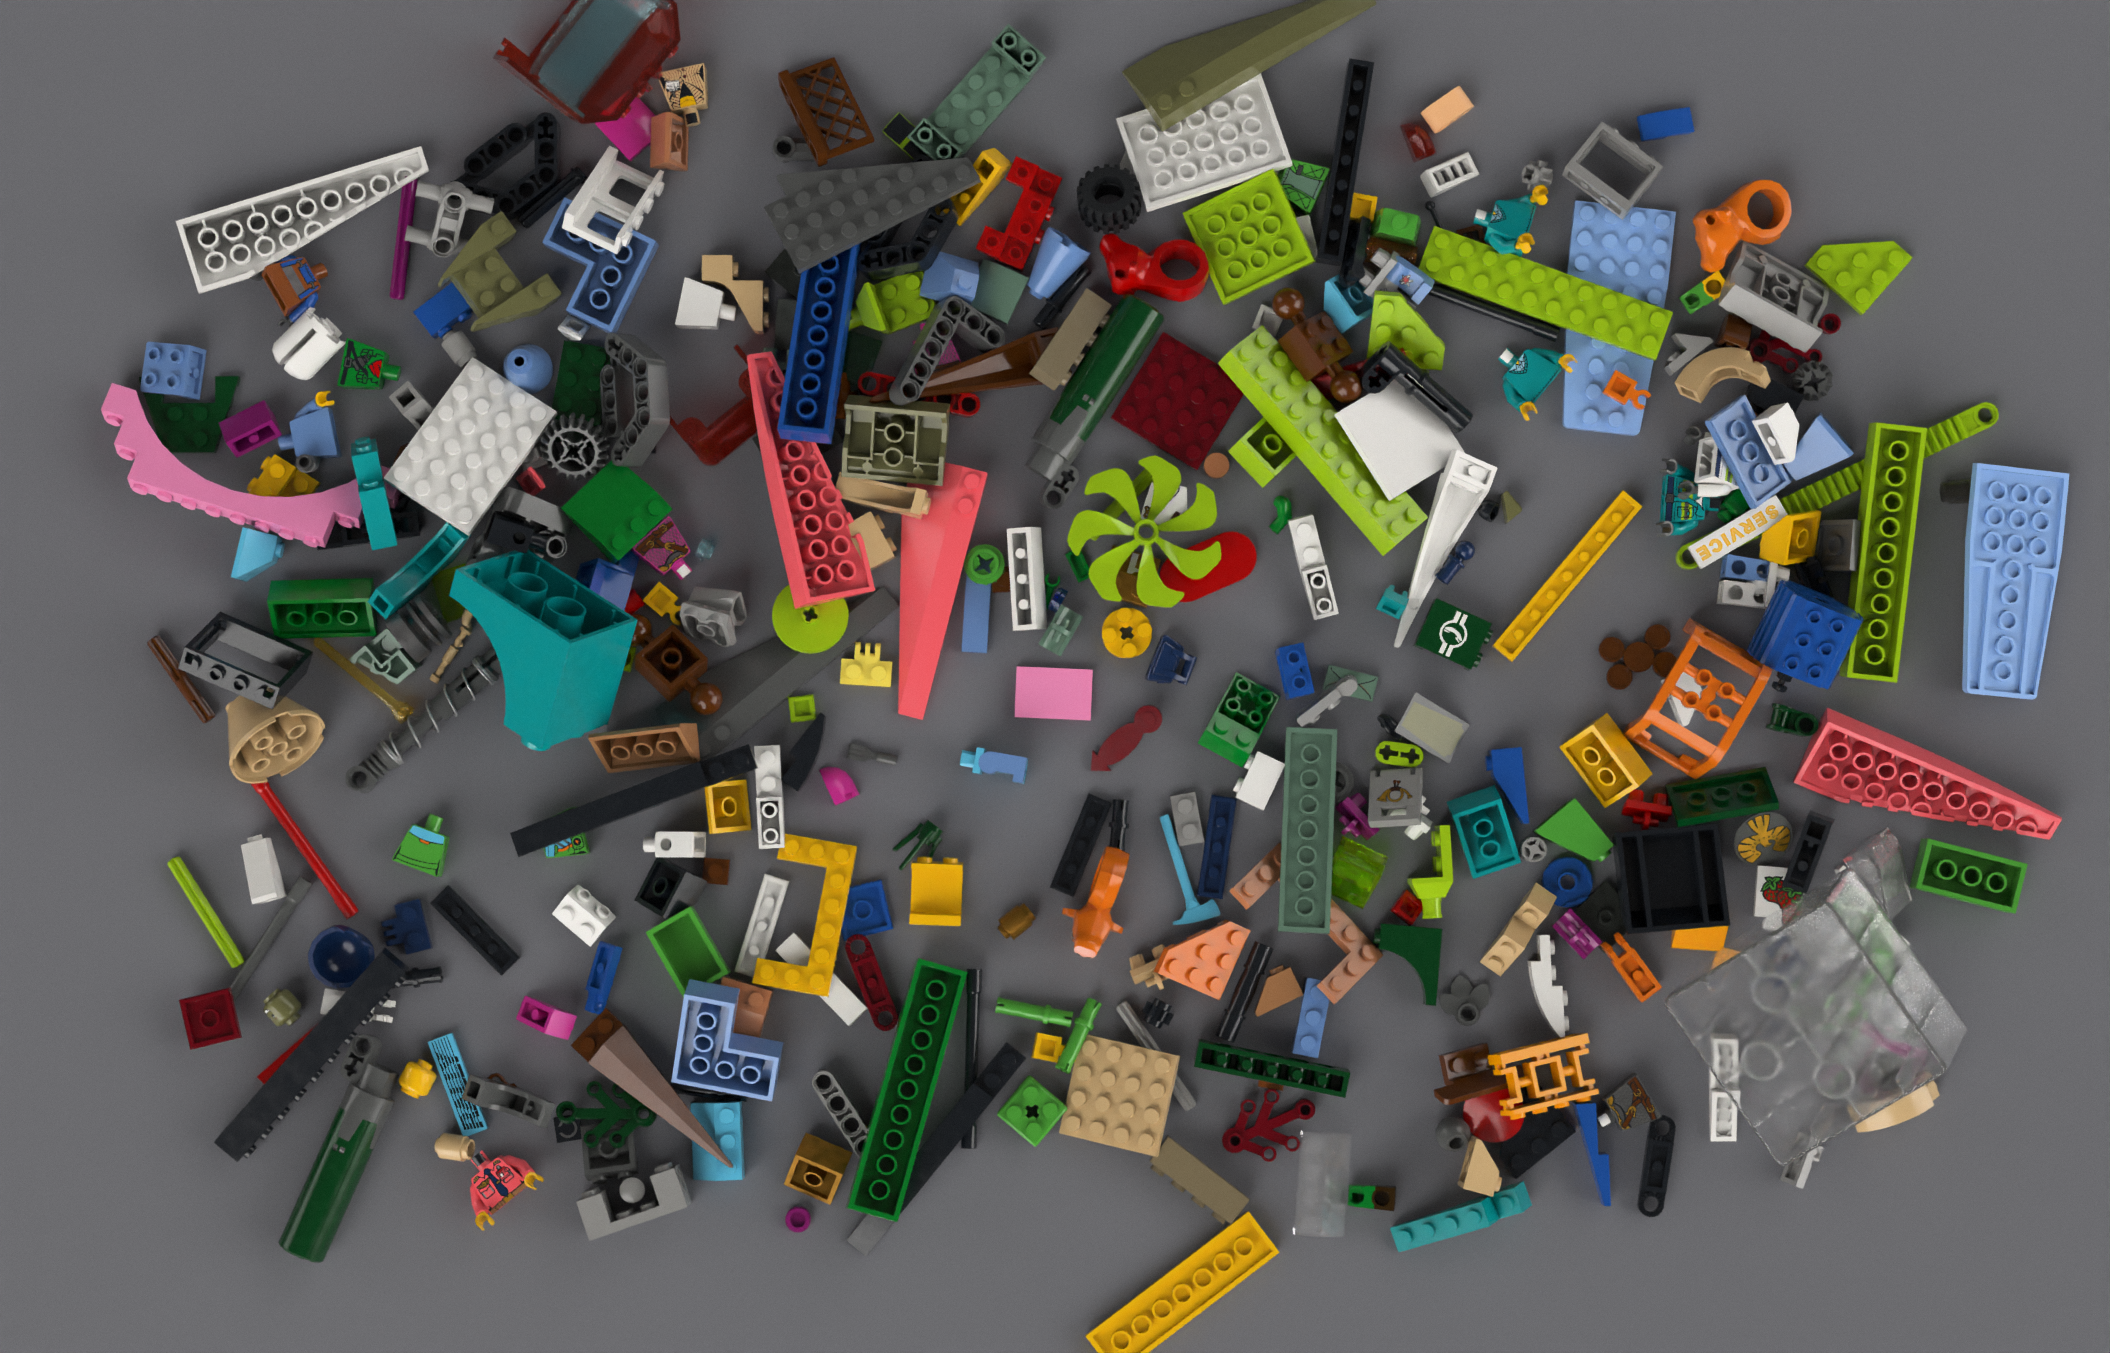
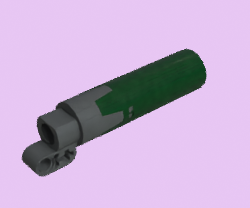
M1127 293L1123 295L1032 437V440L1038 446L1025 466L1047 480L1039 494V501L1045 508H1060L1073 491L1079 480V472L1071 465L1164 322V316L1156 308L1132 294ZM1070 471L1068 474L1071 478L1070 481H1064L1061 484L1064 478L1061 473ZM1053 484H1061L1060 487L1065 488V490L1063 491L1061 488L1053 486ZM1052 490L1058 495V500L1053 505L1047 502V494Z
M360 1034L354 1037L341 1064V1074L343 1078L350 1081L349 1086L278 1242L280 1247L286 1252L298 1258L314 1263L324 1261L395 1103V1100L389 1096L399 1073L376 1063L382 1048L381 1041L377 1036ZM365 1040H368L370 1043V1048L367 1052L363 1050ZM354 1066H355L356 1069H358V1073H357V1074H356V1071L353 1069Z

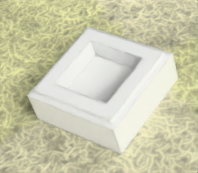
M1261 304L1252 329L1256 330L1263 325L1275 338L1283 319L1275 314L1273 308Z

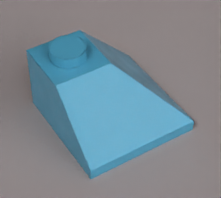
M1340 274L1325 282L1323 311L1333 320L1339 332L1344 334L1372 315L1373 298L1364 293L1365 287L1359 281H1356L1350 288H1343L1339 283Z
M243 527L231 577L247 582L276 564L278 558H281L284 553L285 544L282 543L283 538Z

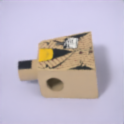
M704 63L657 73L658 80L672 113L676 115L683 114L686 127L699 125L698 111L708 108L707 71Z

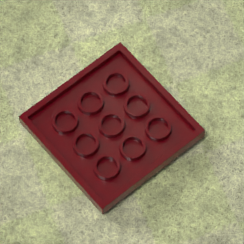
M1163 332L1111 416V419L1197 471L1244 394L1218 364Z

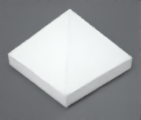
M567 315L558 326V330L569 341H580L590 329L589 324L570 315Z

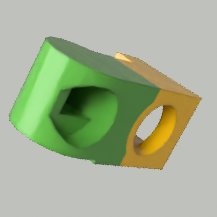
M1717 271L1683 294L1679 299L1691 315L1720 297L1725 280L1720 272Z

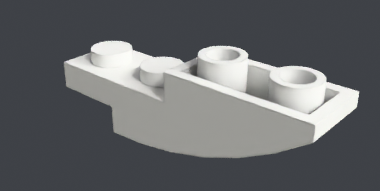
M1313 514L1287 520L1313 619L1317 620L1339 614Z
M780 745L754 746L755 761L758 766L755 772L759 849L785 848Z
M1547 934L1536 935L1537 960L1527 961L1532 991L1548 1026L1556 1036L1565 1037V1031H1569L1568 1016H1564V1006L1568 1005L1567 991L1563 990V986L1552 985V981L1556 980V967L1551 965V955H1555L1554 940H1550V935Z

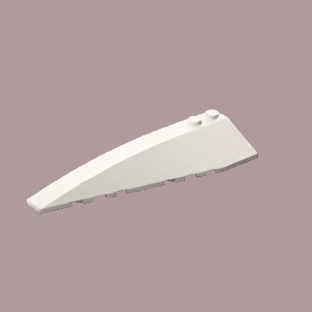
M419 146L176 221L198 293H204L251 278L264 270L266 266L276 263L425 174L429 169L422 147Z

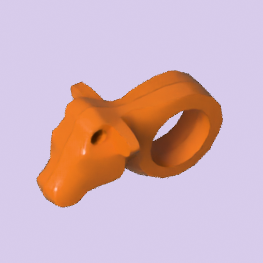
M1755 180L1740 186L1718 207L1698 212L1693 218V223L1696 228L1695 240L1701 251L1700 265L1702 269L1710 273L1723 269L1728 255L1740 240L1758 245L1771 244L1778 240L1782 231L1788 225L1792 213L1788 192L1779 183L1772 180ZM1755 192L1764 194L1773 206L1771 223L1765 229L1756 227L1748 216L1747 206Z

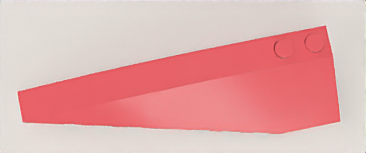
M772 351L747 355L763 467L795 609L875 591L864 541L860 533L851 537L848 524L854 522L850 512L847 513L841 501L843 497L839 489L836 490L831 480L832 475L815 442L780 438L777 427L785 378ZM851 538H856L859 544L861 557L857 549L855 548Z
M1826 708L1821 717L1818 729L1811 737L1793 780V783L1842 803L1849 804L1851 799L1862 803V806L1872 808L1873 806L1887 808L1888 811L1898 812V810L1911 812L1915 816L1948 822L1956 820L1976 827L1984 825L1992 827V830L2003 831V829L2016 831L2020 835L2048 840L2051 839L2062 821V817L1988 778L1922 747L1829 708Z

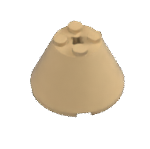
M270 687L267 688V691L271 693L274 691ZM240 695L234 701L228 703L225 708L228 713L230 770L235 778L245 783H264L268 781L267 777L278 773L282 777L294 771L317 751L324 739L322 731L325 729V724L322 718L317 713L286 696L274 709H270Z

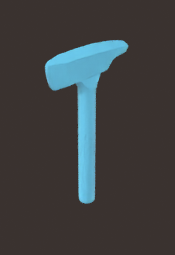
M1169 814L1159 817L1186 900V911L1183 912L1179 920L1173 921L1172 925L1195 923L1220 916V910L1213 899L1202 905L1196 900Z

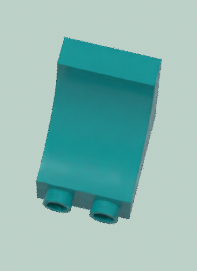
M514 550L456 569L449 596L463 605L476 618L489 637L500 662L506 696L503 725L520 735L524 746L536 751H546L552 745L570 738H580L586 732L607 725L638 620L530 550L527 551V554Z

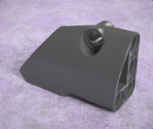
M504 487L494 502L483 533L476 538L465 566L514 551L487 542L496 512L535 525L534 533L548 537L544 552L530 547L528 550L550 564L555 558H560L566 553L567 542L565 539L569 534L573 521L559 506L523 491ZM518 532L515 534L518 540L525 539L523 533ZM553 540L555 546L554 549L550 552L549 543Z

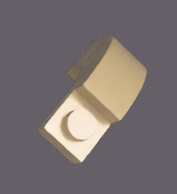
M1727 347L1708 351L1693 359L1682 370L1675 381V385L1680 395L1702 403L1710 389L1724 379L1740 378L1765 389L1771 380L1767 368L1757 361L1753 362L1748 350Z
M1931 1072L1922 1073L1907 1086L1895 1092L1861 1099L1849 1109L1858 1133L1874 1131L1902 1123L1922 1114L1934 1106L1933 1100L1940 1096Z

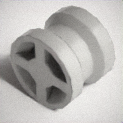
M1527 837L1520 844V855L1526 861L1538 862L1546 856L1547 846L1541 838Z

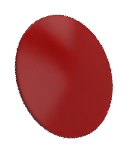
M1508 1088L1465 1100L1463 1118L1474 1136L1486 1142H1502L1510 1139L1520 1130L1524 1118L1511 1120L1510 1116H1501L1500 1114L1503 1106H1500L1499 1100L1510 1098ZM1523 1102L1514 1104V1107L1523 1105Z

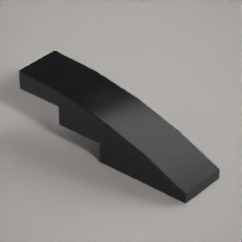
M417 511L391 513L397 540L420 536ZM365 518L360 528L354 526L347 528L335 522L326 547L317 546V550L370 544Z

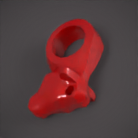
M1114 233L1104 235L1100 241L1099 248L1105 259L1112 291L1118 295L1127 293L1134 295L1136 291L1141 290L1167 300L1184 302L1198 296L1207 283L1209 264L1205 252L1197 244L1188 240L1174 239L1167 241L1148 253L1135 245L1124 242ZM1173 259H1183L1190 262L1195 267L1197 273L1186 280H1174L1162 272L1161 266Z

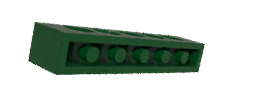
M1199 1038L1193 1062L1194 1067L1343 1098L1346 1097L1350 1078L1349 1069Z

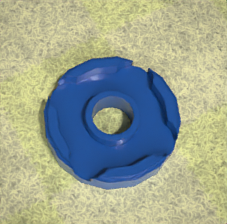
M1562 857L1548 864L1543 871L1541 884L1542 887L1557 897L1554 902L1555 905L1568 908L1578 906L1586 901L1591 893L1593 879L1592 873L1585 863L1576 858ZM1564 875H1570L1574 879L1573 887L1568 890L1562 888L1560 880Z

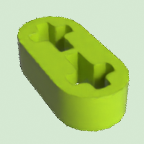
M1383 741L1376 746L1374 751L1376 759L1380 763L1411 768L1420 765L1423 760L1421 748L1413 744ZM1385 745H1388L1390 751L1397 752V756H1388L1387 760L1383 759L1384 756L1379 754V751L1384 749ZM1410 749H1414V754L1418 755V759L1413 760L1411 764L1408 758L1400 757L1401 752L1409 753Z

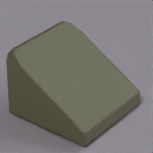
M1508 491L1500 495L1505 524L1522 511V507Z

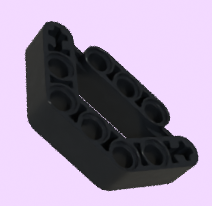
M547 112L541 113L526 127L519 123H511L466 157L464 161L466 172L454 181L462 183L473 194L480 196L486 194L489 195V198H494L491 214L477 210L473 211L495 216L502 211L503 203L511 201L514 204L513 209L507 213L503 212L508 220L515 219L561 180L560 124L554 115ZM546 121H550L553 125L548 128V135L551 138H547V133L542 127L546 125ZM515 131H522L523 138L520 141H511V136ZM534 140L535 168L504 192L475 185L525 149ZM550 145L554 147L552 155L542 156L541 152L545 146ZM494 147H503V152L499 157L491 156V151ZM480 161L483 163V167L479 172H471V166L474 162ZM550 170L554 172V177L551 181H542V174L545 171ZM526 186L534 188L533 194L529 197H523L521 193L522 189ZM455 195L449 196L451 199L454 200L460 199L459 196L458 198Z
M927 155L917 156L913 160V162L932 161ZM950 197L928 209L910 242L889 246L902 222L883 231L877 239H872L873 237L867 239L868 245L857 258V266L863 275L869 280H880L929 269L958 221V211L952 198ZM944 209H949L946 215L940 216ZM931 231H937L935 236L927 237ZM925 252L921 259H915L918 253ZM900 257L896 264H891L894 258Z

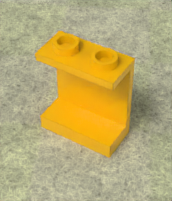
M919 856L917 861L912 860L909 924L961 926L963 862H958V858L944 857L943 862L932 861V857Z

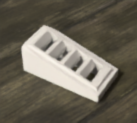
M1469 152L1425 170L1420 175V178L1429 196L1432 198L1478 176L1479 172ZM1460 162L1463 163L1468 174L1464 175L1459 165ZM1450 167H1453L1458 178L1455 179ZM1441 171L1444 172V174H1445V176H1446V178H1447V180H1448L1447 183L1445 182V180H1444V178H1443V176H1442V174H1441Z

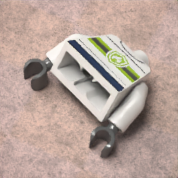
M1697 426L1689 427L1685 432L1688 435L1685 436L1683 441L1691 446L1699 440L1694 482L1698 485L1694 486L1690 481H1683L1677 488H1684L1687 492H1680L1677 497L1682 500L1687 499L1691 494H1697V497H1718L1728 495L1730 491L1739 489L1712 435L1709 432L1701 433Z

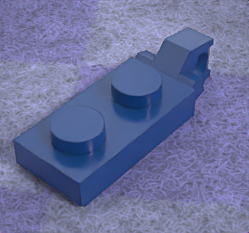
M604 941L599 942L585 990H588V999L584 1010L601 1014L605 1009L620 961L622 947Z

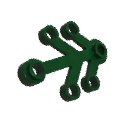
M597 1081L590 1082L586 1090L591 1098H596L605 1108H576L570 1101L561 1102L556 1108L558 1119L565 1124L572 1123L575 1119H604L593 1130L584 1134L585 1145L589 1148L596 1147L600 1142V1137L620 1119L629 1120L619 1131H614L609 1136L610 1144L614 1148H621L625 1144V1138L636 1128L652 1125L657 1118V1114L625 1090L621 1094L616 1093V1088L620 1086L614 1083L612 1086L614 1096L623 1099L631 1108L621 1109L603 1091L601 1084ZM593 1086L599 1087L597 1093H591L590 1089ZM565 1111H571L572 1115L570 1117H563ZM642 1112H648L649 1116L647 1118H640ZM591 1135L596 1137L593 1143L587 1142V1138ZM621 1136L622 1140L619 1143H614L613 1138Z

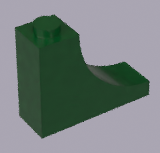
M1379 923V928H1374L1373 943L1377 944L1378 949L1395 953L1407 961L1420 980L1423 990V1004L1436 1006L1443 929Z

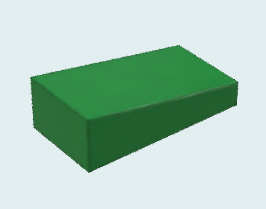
M1072 550L1065 553L1078 583L1088 579L1089 567L1082 552H1080L1079 556H1076Z

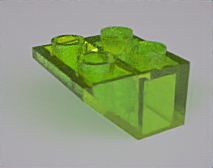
M1342 835L1333 851L1331 894L1363 909L1382 877L1389 857Z

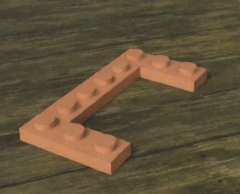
M1280 842L1229 890L1246 910L1277 880L1280 882ZM1331 899L1330 934L1328 935L1346 953V956L1316 986L1335 1004L1366 974L1383 954Z

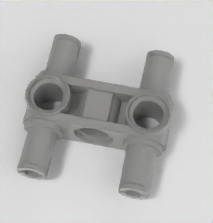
M419 180L415 196L438 201L439 207L433 229L426 230L407 225L404 240L426 245V248L433 251L439 257L445 258L450 255H457L469 241L468 239L461 238V235H459L465 211L473 209L491 214L494 198L473 194L470 189L456 181L439 186ZM457 195L460 197V199L454 200L451 199L449 196ZM444 239L447 240L449 243L442 244L439 242V240Z

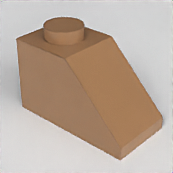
M1282 964L1269 970L1271 975L1265 978L1254 1009L1257 1017L1303 995L1291 967L1284 968Z

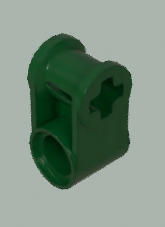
M1772 703L1773 713L1770 723L1766 725L1767 729L1799 737H1807L1817 731L1818 721L1814 715L1785 705ZM1802 718L1810 721V731L1803 732L1799 728V722Z

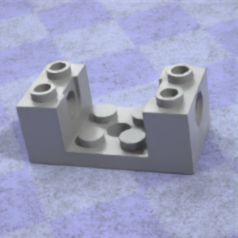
M670 1161L654 1168L655 1172L650 1176L657 1199L643 1203L640 1206V1210L634 1211L633 1207L615 1215L607 1189L600 1191L598 1186L584 1191L581 1194L582 1198L576 1201L589 1241L688 1207L692 1200L680 1165H672Z

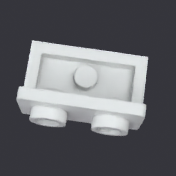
M576 885L552 913L590 947L616 918L608 907L602 905L588 890L580 885Z

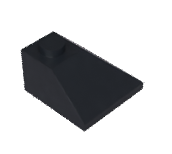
M656 857L634 901L662 918L667 919L695 905L707 881L663 857Z

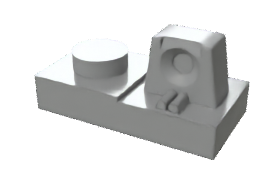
M1797 1132L1780 1177L1781 1181L1801 1189L1804 1188L1812 1161L1819 1162L1824 1149L1819 1145L1820 1140Z

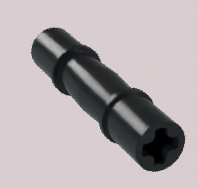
M1256 941L1254 942L1248 959L1243 965L1245 969L1235 987L1228 1009L1224 1010L1225 1013L1215 1034L1216 1036L1232 1043L1235 1042L1241 1025L1246 1019L1244 1015L1254 997L1261 975L1265 974L1264 971L1273 948Z

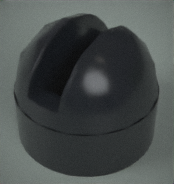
M1485 500L1481 503L1483 507L1478 509V513L1484 520L1492 522L1499 512L1500 505L1494 501Z

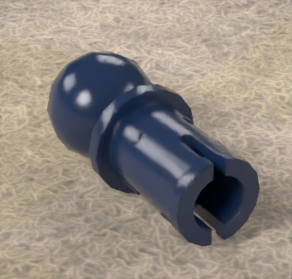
M1469 541L1459 542L1455 548V556L1449 554V559L1435 576L1441 582L1448 585L1455 574L1461 568L1464 569L1465 566L1462 562L1470 560L1474 556L1475 547Z

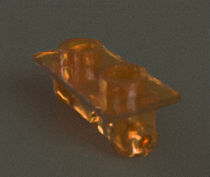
M1370 237L1367 241L1365 250L1367 256L1364 262L1373 263L1370 259L1379 247L1390 254L1393 251L1397 252L1400 257L1413 265L1416 262L1418 247Z

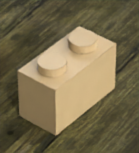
M870 511L848 524L851 537L859 533L861 534L871 571L895 558L893 552L897 549L891 537L885 539L881 531L885 526L879 515L873 516ZM851 538L855 548L857 549L861 557L859 544L856 538Z

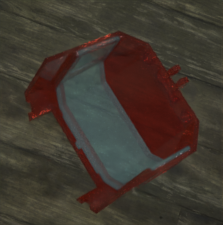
M572 0L529 56L504 37L501 42L504 49L503 51L499 49L493 59L573 122L588 124L616 121L619 118L623 119L632 109L630 104L635 98L639 99L645 92L649 93L652 90L651 84L648 81L651 77L660 80L663 76L661 74L663 70L662 63L667 57L669 59L672 58L679 49L677 44L681 41L677 3L673 0Z

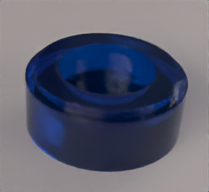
M1062 587L1058 588L1048 609L1056 613L1069 591Z

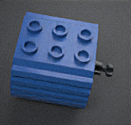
M1781 580L1748 645L1747 652L1753 658L1760 661V663L1778 671L1776 676L1779 678V681H1773L1772 688L1779 692L1787 690L1784 684L1785 682H1791L1793 677L1828 690L1863 622V617L1854 609L1832 597L1790 580Z

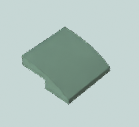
M983 259L979 267V280L975 298L970 306L981 314L988 315L1008 325L1029 278L1004 266Z

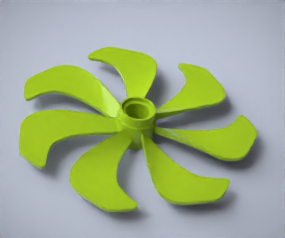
M1156 455L1138 461L1139 465L1152 475L1154 486L1147 519L1143 520L1141 519L1133 483L1125 471L1113 468L1091 476L1085 487L1084 494H1109L1122 505L1136 524L1133 528L1111 516L1092 510L1078 513L1072 522L1067 542L1076 556H1079L1087 540L1096 536L1128 535L1134 537V540L1106 552L1091 564L1089 568L1090 581L1103 599L1115 602L1122 600L1116 586V577L1123 563L1139 545L1144 546V551L1137 577V595L1144 604L1149 606L1173 607L1184 597L1183 592L1172 590L1161 581L1155 567L1151 547L1155 542L1169 560L1185 576L1191 579L1205 577L1220 562L1221 547L1218 541L1203 551H1192L1178 547L1158 537L1161 531H1197L1211 527L1217 518V508L1214 492L1202 483H1197V494L1194 504L1181 515L1157 525L1154 520L1173 498L1181 483L1180 471L1174 465ZM1143 527H1148L1153 531V535L1150 538H1143L1140 536L1139 530Z

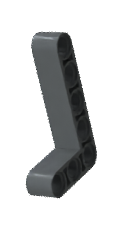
M951 296L937 303L890 388L889 397L891 401L897 406H904L920 397L954 333L977 350L988 352L1004 343V331L957 296ZM947 306L950 307L952 314L949 313ZM967 320L971 323V328L968 326ZM936 326L940 329L941 335L937 332ZM987 335L990 336L991 343L988 341ZM925 347L928 348L930 355L926 353ZM914 367L918 371V376L914 372ZM903 388L907 392V397L903 393Z

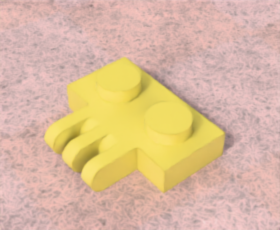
M855 642L854 659L841 658L840 684L891 687L893 662L880 661L881 643H876L875 653H870L871 643L866 642L865 652H860L861 642Z

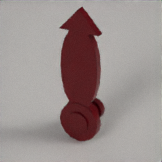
M1153 705L1140 707L1135 713L1134 722L1127 723L1113 732L1105 740L1098 754L1092 750L1091 771H1112L1108 765L1115 764L1128 756L1141 741L1143 733H1152L1158 730L1163 720L1160 710Z

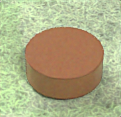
M1212 453L1204 461V471L1211 478H1222L1229 470V461L1221 453Z

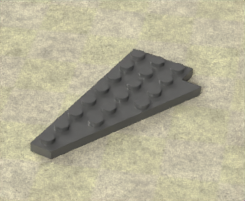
M969 158L779 174L776 178L786 196L765 206L764 209L800 274L981 181Z

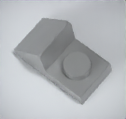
M1673 334L1671 336L1672 340L1683 353L1681 354L1677 351L1667 359L1669 364L1664 370L1671 376L1710 345L1713 340L1710 337Z

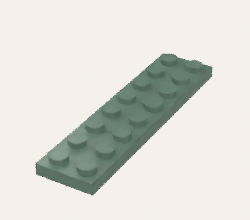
M1286 727L1278 932L1330 934L1337 729Z

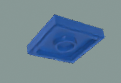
M882 879L850 887L841 931L844 941H847L853 934L867 936L894 929Z

